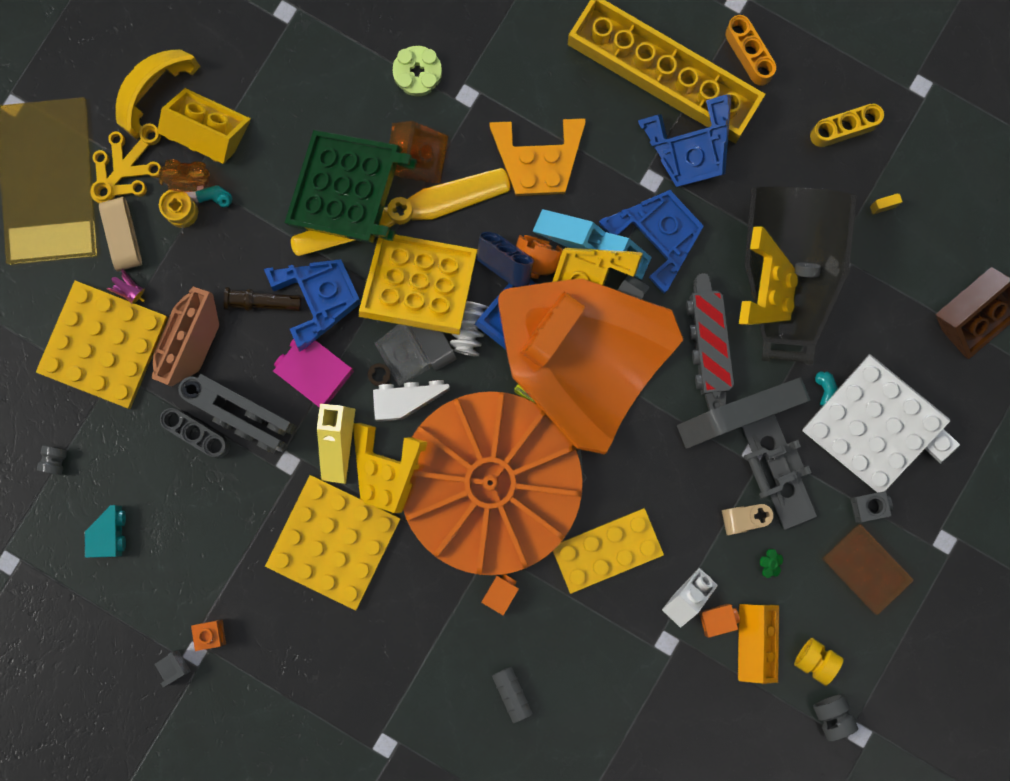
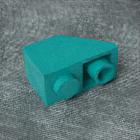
M110 505L85 531V558L122 556V551H125L126 539L125 536H122V526L125 525L126 515L125 511H122V506Z

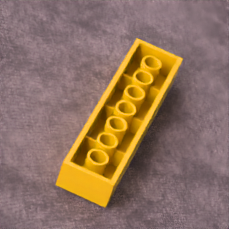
M590 0L568 36V46L706 127H711L706 100L730 94L731 107L728 140L735 144L765 96V93L606 0Z

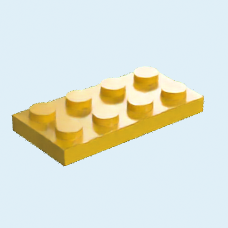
M645 508L565 540L553 550L570 594L664 556Z

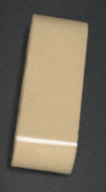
M125 197L99 203V211L115 270L118 272L122 269L126 270L141 266L142 258Z

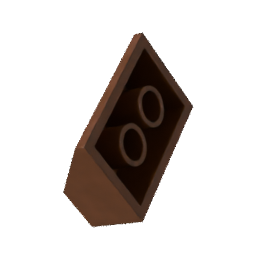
M992 267L935 314L941 330L967 359H970L1010 325V277Z

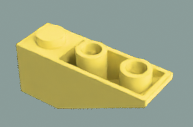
M320 404L317 436L322 481L346 484L355 417L354 408Z

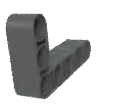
M800 377L710 410L677 425L685 448L688 449L732 430L811 401L803 379Z

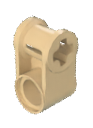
M765 504L721 510L727 535L765 527L773 519L771 508ZM758 509L766 513V517L762 518V523L759 519L754 518V514L758 513Z

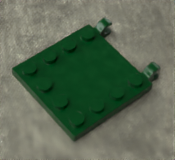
M313 130L284 223L296 228L372 244L375 237L393 241L396 232L390 230V227L379 225L397 165L415 170L418 160L412 159L410 154L401 153L402 148L399 145Z

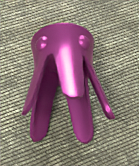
M124 269L121 272L122 279L125 282L117 277H112L111 280L115 285L112 288H107V290L125 297L131 304L136 303L139 299L142 302L145 301L141 298L145 289L135 284Z

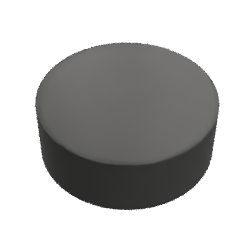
M807 262L795 264V273L798 276H820L821 266L818 264Z

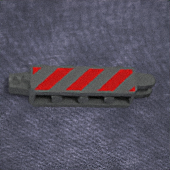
M699 273L693 281L694 293L689 297L690 300L686 301L687 315L692 316L693 325H689L690 339L695 341L696 350H692V360L694 365H698V375H695L696 389H700L701 395H705L710 411L726 405V392L733 387L734 381L723 295L718 291H712L708 274Z

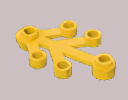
M148 123L140 128L139 136L141 139L124 159L122 146L125 144V137L117 131L109 135L108 140L112 146L114 171L108 178L106 172V165L110 160L108 154L102 150H98L93 154L92 158L96 164L97 181L92 185L90 193L94 201L101 203L113 200L117 195L134 194L137 197L144 196L147 192V187L140 180L126 185H117V183L125 177L150 175L153 178H158L162 175L163 169L155 161L147 165L133 166L149 145H155L160 141L161 135L157 133L158 128L154 124ZM154 132L155 137L149 140L148 134ZM116 136H120V142L113 143V139ZM100 155L105 156V159L102 162L97 161V158ZM153 166H158L156 173H151ZM137 185H142L140 192H135ZM102 189L108 190L105 196L100 195Z

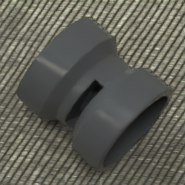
M42 446L40 452L42 459L38 462L36 470L62 475V461L66 458L67 450Z

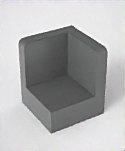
M179 650L169 653L168 656L155 663L164 680L160 683L163 688L191 672Z

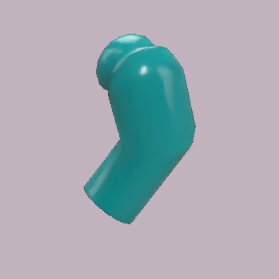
M218 185L196 191L199 203L211 199L221 207H227L232 203L231 194Z
M820 371L816 374L815 381L822 385L824 389L819 404L823 406L838 390V386L831 373Z

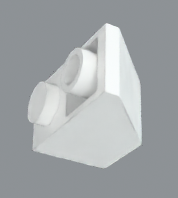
M698 568L670 598L662 611L681 628L699 613L718 585L710 576Z

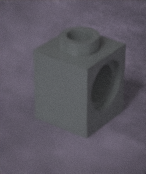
M886 491L850 498L856 523L891 516L893 503L891 497L887 496ZM872 499L878 504V510L874 514L868 509V503Z

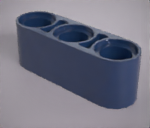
M481 233L476 259L509 284L516 287L528 286L533 268V259L497 233Z

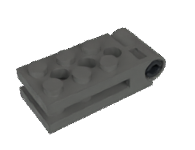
M202 374L198 378L187 377L179 385V395L183 400L214 416L212 421L229 430L233 426L236 428L234 433L251 442L255 438L258 440L257 446L273 454L276 450L283 453L287 443L224 410L223 406L228 400L247 410L244 415L260 424L264 420L269 422L267 428L282 436L286 432L293 435L297 428L296 425Z

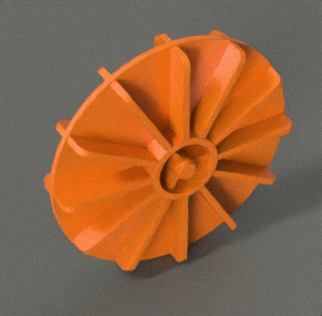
M503 392L468 394L456 398L435 410L413 434L412 438L426 441L427 447L419 455V468L413 471L410 479L412 487L403 511L417 539L429 552L444 563L456 569L479 575H503L517 572L534 565L548 556L562 542L571 529L577 516L582 496V470L579 457L572 442L536 403L526 398Z

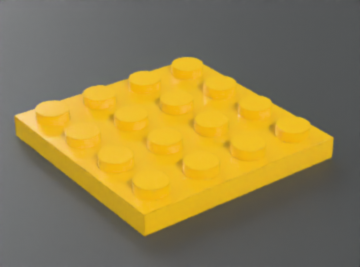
M396 234L393 241L378 237L359 308V317L460 335L477 249Z
M74 281L36 373L131 409L169 317Z
M309 475L265 567L356 611L401 518L380 508L365 504L363 500Z

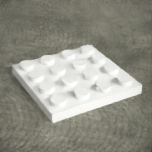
M869 354L805 425L802 431L878 493L885 491L944 429L950 422V419Z

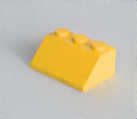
M184 88L162 107L157 133L171 141L188 147L192 151H197L216 162L224 164L235 153L251 118Z

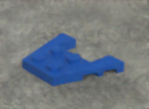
M730 94L706 100L711 127L670 139L666 135L662 114L638 120L640 127L645 130L651 140L650 144L655 147L660 155L661 162L676 187L725 174L731 107Z
M671 190L599 221L600 226L607 233L620 235L627 227L634 224L667 259L662 266L649 276V279L663 294L669 289L703 228L702 223Z
M341 259L310 263V266L294 267L289 265V268L274 270L273 267L264 269L273 292L298 283L312 313V320L290 328L299 352L308 347L361 304Z

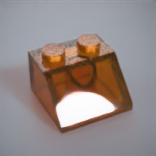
M414 121L393 123L389 144L399 145L402 148L401 153L410 154L412 159L418 160L415 170L397 165L394 175L405 179L441 183L448 135Z

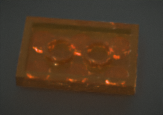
M861 524L853 528L822 558L875 615L884 610L914 581Z

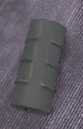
M512 666L492 675L512 722L516 723L533 714Z

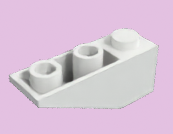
M444 380L429 381L428 386H419V382L404 383L402 388H394V384L379 385V389L373 390L375 420L377 422L403 420L450 391L449 384H444Z

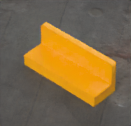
M740 604L738 680L761 684L778 683L779 605Z

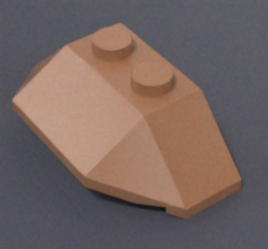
M193 286L189 293L174 306L153 352L154 372L152 373V379L172 387L183 379L199 372L219 328L212 293Z

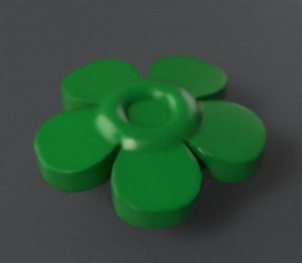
M769 549L766 554L767 557L763 556L760 559V566L765 567L762 575L766 578L771 576L777 577L781 572V568L778 565L783 563L782 555L777 554L775 549Z

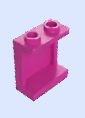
M293 339L290 343L292 348L286 355L282 354L274 363L276 368L273 372L319 408L320 404H329L353 374L354 370L316 340L299 352Z

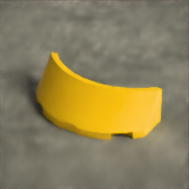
M168 50L151 55L137 64L129 75L126 76L119 89L116 99L117 124L137 140L140 137L139 130L142 127L140 125V118L143 116V113L135 105L166 70L174 77L179 75V72H187L190 75H194L200 68L195 57L183 50Z

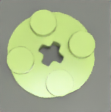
M411 46L399 51L393 63V76L396 84L408 95L424 96L440 83L442 67L435 51L423 46ZM415 66H420V68L424 69V72H420L418 77L415 76L414 72H410Z

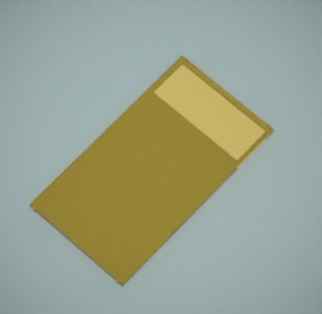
M79 97L0 105V177L6 264L13 265L97 256L93 198L90 193L92 179L86 98Z

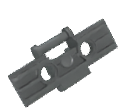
M775 415L743 426L742 430L752 453L744 455V459L748 460L761 491L759 493L760 498L770 495L783 529H788L817 517L801 479L802 476L812 472L809 466H803L797 448L801 447L799 441L786 443ZM768 436L773 439L774 447L772 450L762 448L761 439ZM763 454L776 483L773 488L769 486L757 457L758 455ZM785 483L792 485L794 490L789 498L783 497L780 492Z

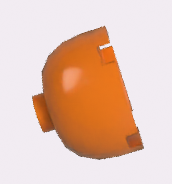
M519 235L516 247L529 255L534 261L531 277L539 279L540 275L548 276L555 273L563 248L557 245L556 249H553L549 241L529 235H524V237Z

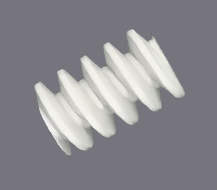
M470 301L466 302L460 335L452 334L457 340L450 341V345L455 348L452 349L453 351L469 356H479V353L473 350V348L481 347L482 344L476 338L484 337V334L478 331V327L474 324L484 313L483 309L488 308L487 306Z

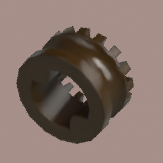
M377 363L370 367L368 378L375 386L388 384L391 379V372L386 365ZM378 368L386 371L383 381L380 382L373 379V375L376 374V369Z

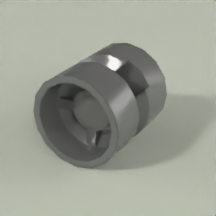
M844 694L828 697L813 705L818 720L824 722L821 728L827 741L839 740L858 731L853 715L848 714L850 707Z

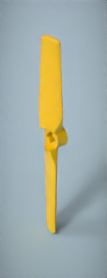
M503 168L422 189L408 199L396 197L390 201L388 207H384L379 225L391 227L395 223L399 225L405 224L411 218L412 220H432L510 191L508 174ZM401 206L402 209H405L404 215L399 216L398 213H394L397 211L396 207ZM309 230L294 235L291 238V248L295 255L301 256L355 240Z

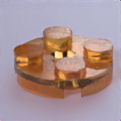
M170 159L165 161V166L159 169V183L162 186L163 182L168 184V189L173 191L194 192L197 191V186L204 185L203 189L209 186L210 172L206 169V164L200 161H194L190 164Z

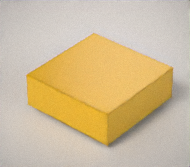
M898 193L878 199L870 206L872 214L896 208L902 203V199Z

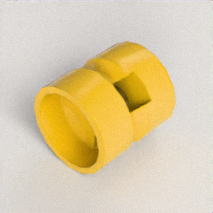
M181 189L168 190L163 193L159 200L161 214L176 227H189L198 218L199 211L196 203Z
M810 638L797 655L794 666L805 673L812 672L815 680L827 686L839 672L844 659L832 650L825 651V645L814 638Z

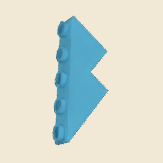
M542 209L533 229L534 233L568 248L641 252L643 255L634 276L638 279L643 278L652 258L631 239L607 233L592 221Z

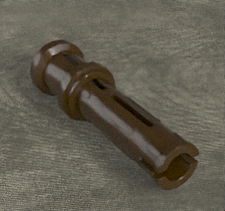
M226 287L223 303L225 310H229L231 307L245 308L246 311L253 310V308L300 312L301 295L254 293L251 289L239 291Z

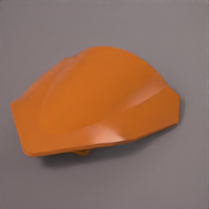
M584 279L563 280L503 290L498 297L505 347L512 378L536 402L572 444L581 450L600 454L607 453L622 420L637 396L684 339L671 309Z

